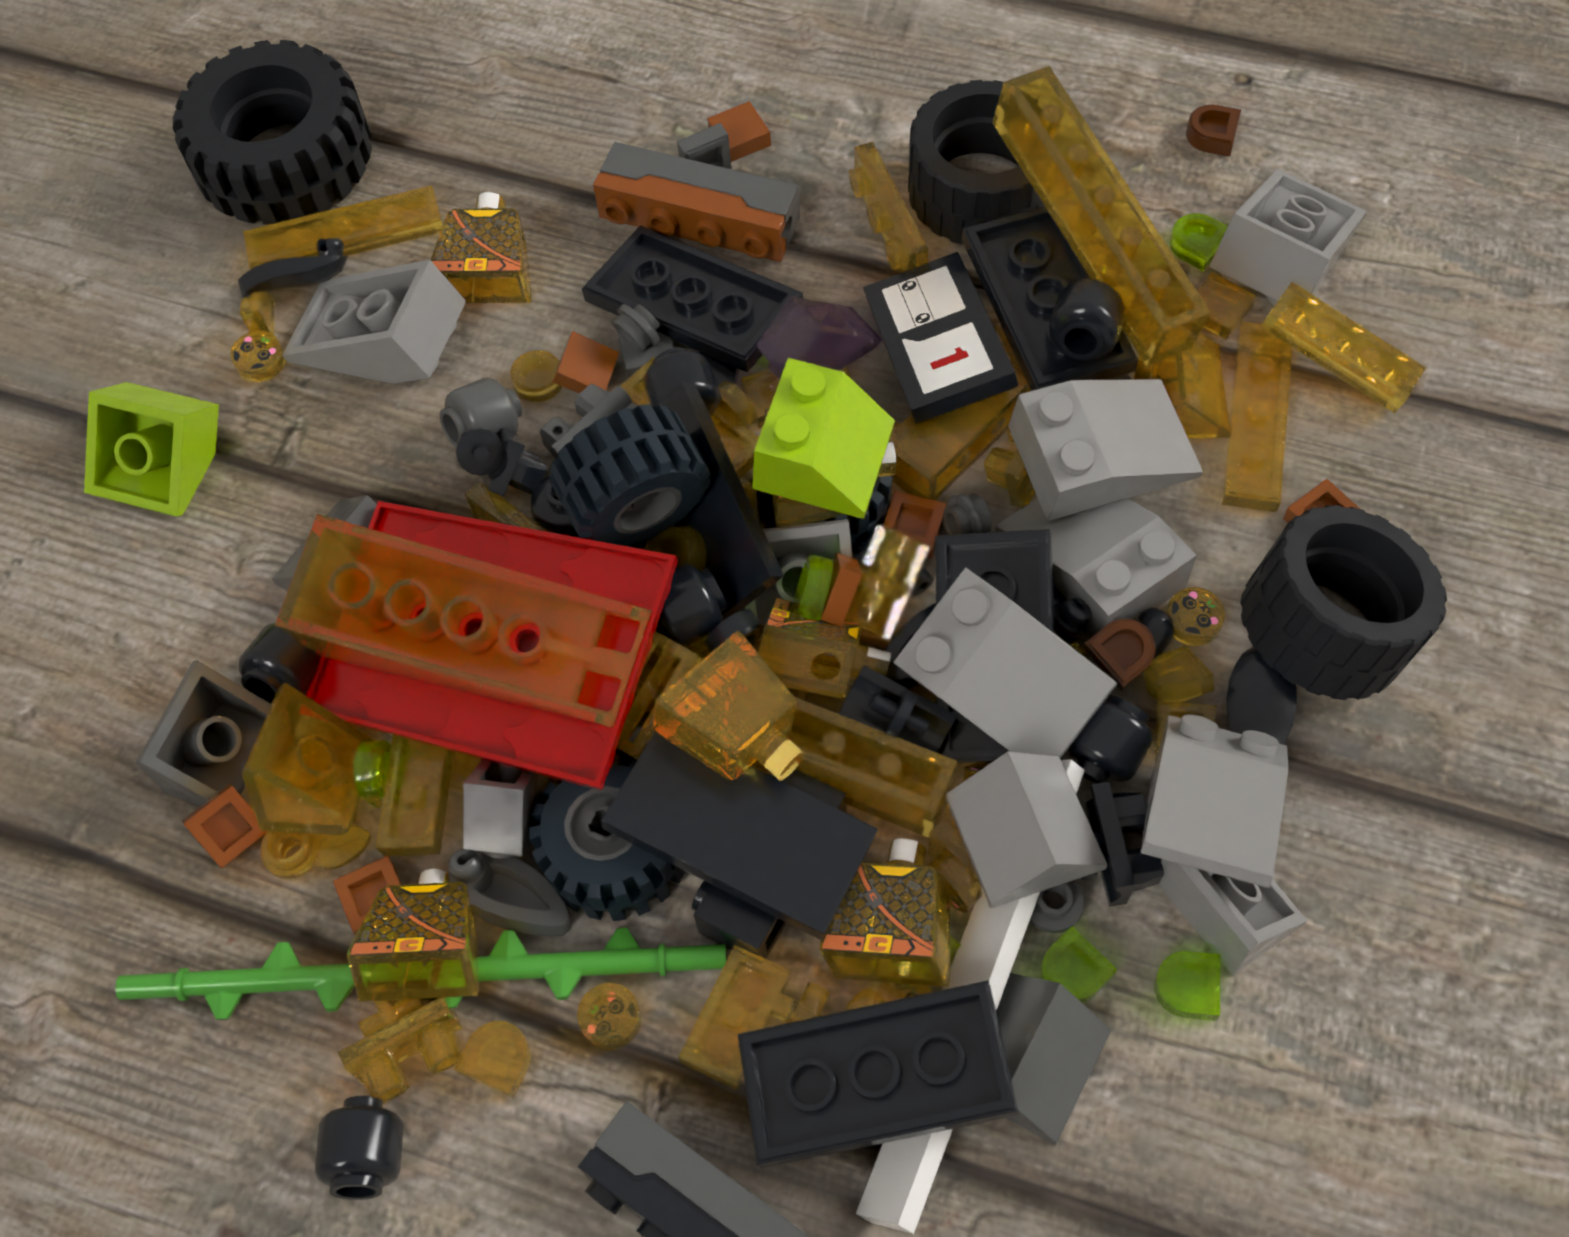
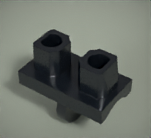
M472 428L463 433L457 441L455 451L457 460L462 468L470 474L481 476L489 491L504 496L508 485L532 495L536 487L541 483L548 467L546 463L541 462L542 458L539 455L524 449L525 445L516 433L504 428L501 429L498 436L486 428Z
M864 665L858 673L835 719L915 762L931 768L941 744L957 715Z
M1110 781L1091 785L1090 789L1093 798L1086 802L1085 809L1089 825L1107 862V868L1101 871L1108 905L1109 907L1127 904L1132 891L1142 890L1159 884L1164 875V870L1160 858L1142 854L1141 848L1126 849L1123 834L1144 831L1147 810L1144 793L1113 794ZM1098 872L1084 876L1080 879L1088 880L1095 878L1098 876Z

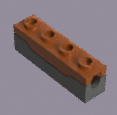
M614 142L600 169V173H598L593 183L599 218L607 219L620 225L627 224L635 227L641 225L665 236L672 235L700 242L708 247L717 246L745 253L753 258H765L782 262L786 247L788 248L800 220L798 185Z

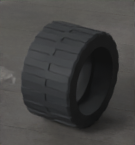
M971 80L968 83H957L948 86V89L942 92L938 91L932 95L930 100L922 104L918 109L917 116L912 120L910 128L909 201L922 224L927 225L936 235L948 238L951 242L962 244L963 228L1052 204L1061 147L1060 125L1056 122V116L1052 109L1047 107L1040 97L1029 93L1025 88L997 80ZM987 153L1006 158L1015 163L1017 167L1001 173L978 174L961 170L950 164L949 161L962 155Z
M1326 505L1324 508L1314 507L1305 510L1302 515L1295 516L1286 525L1245 585L1246 589L1243 591L1240 601L1242 606L1241 619L1243 626L1247 629L1249 634L1247 637L1253 647L1257 648L1263 656L1262 659L1271 668L1281 673L1283 678L1319 696L1326 695L1338 700H1346L1347 698L1359 700L1368 698L1371 694L1380 693L1386 689L1439 629V625L1444 620L1447 611L1445 608V602L1447 601L1446 589L1442 585V576L1437 566L1431 562L1429 554L1402 528L1399 529L1389 523V520L1379 515L1369 514L1362 509ZM1317 585L1331 589L1348 599L1361 611L1367 620L1353 616L1336 606L1319 590Z

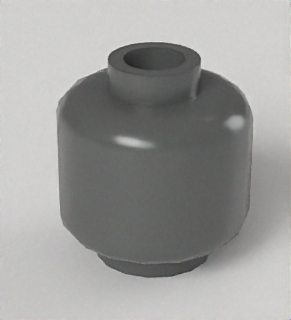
M486 377L450 392L446 396L444 408L440 411V422L446 437L456 447L461 435L472 428H486L497 434V436L502 428L517 434L519 427L518 417L522 415V406L518 396L511 388L505 389L497 380Z

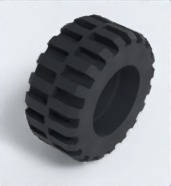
M268 40L254 42L255 46L243 49L240 45L229 50V55L221 59L217 56L206 63V69L202 73L195 72L187 83L188 91H181L175 106L176 110L173 115L172 124L175 141L200 192L220 212L231 217L235 215L237 220L255 224L257 220H261L267 226L281 225L282 220L289 219L293 223L307 220L306 215L317 211L320 215L330 210L333 201L337 198L342 201L351 193L353 189L351 186L352 182L359 183L366 170L365 164L368 163L372 151L370 142L372 136L349 73L343 70L342 65L332 56L326 53L323 54L321 50L304 44L301 48L294 41L280 40L279 44H271ZM285 124H298L289 132L274 139L250 142L255 136L270 128Z

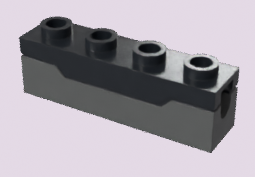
M628 1101L623 1104L595 1142L593 1150L590 1149L578 1166L591 1181L585 1192L614 1215L624 1206L643 1220L636 1230L642 1237H810Z

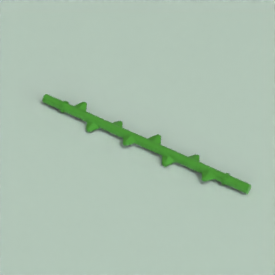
M626 927L617 928L603 950L528 954L514 930H505L502 932L490 955L483 957L413 960L408 952L381 954L376 962L301 966L290 943L278 942L262 968L190 972L188 968H180L174 973L120 975L117 978L115 990L119 1000L177 997L179 1001H187L190 996H205L217 1020H228L243 995L248 993L316 990L326 1011L334 1012L338 1011L353 988L432 984L445 1008H457L471 982L545 978L556 999L566 1000L582 976L660 972V976H667V972L727 969L728 960L726 944L666 947L665 943H659L657 948H640Z

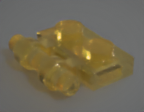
M734 945L678 1057L681 1064L737 1090L744 1076L738 1034L767 1028L772 1016L786 1023L823 1016L821 1012L830 992L820 985L808 982L799 1002L783 995L791 979L790 970Z

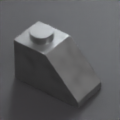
M482 759L464 782V849L482 851L493 858L523 856L531 843L529 840V827L537 826L532 817L535 803L545 804L546 798L542 791L550 782V777Z

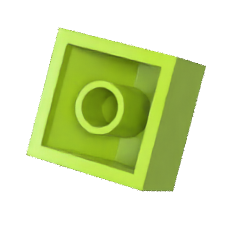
M788 358L754 450L753 489L864 519L895 420L844 372Z
M129 382L89 391L84 493L176 517L183 515L216 454L219 404Z

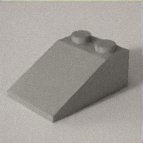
M1277 169L1234 213L1209 267L1220 272L1222 278L1232 285L1239 287L1248 286L1266 295L1268 301L1273 305L1286 310L1295 309L1302 313L1321 287L1367 211Z
M431 260L320 282L282 357L289 363L391 384L428 379L438 367L440 355L449 336L456 329L457 320L466 300Z
M1161 379L1070 380L1018 395L1008 427L1047 521L1201 477L1203 474L1202 468Z
M1037 498L995 527V532L1050 529L1052 533L1053 586L1066 599L1078 598L1090 607L1092 615L1090 621L1086 623V632L1091 637L1115 620L1132 619L1139 621L1138 617L1143 611L1149 608H1158L1184 590L1197 557L1158 515L1128 498L1047 521Z
M966 567L893 662L908 676L1009 752L1059 756V758L1064 755L1117 685L1116 681L1019 605Z
M1168 715L1150 779L1141 853L1270 888L1274 876L1288 776L1287 746L1279 744L1276 738L1260 731L1247 730L1239 734L1220 729L1215 722L1205 717L1185 715L1182 718Z

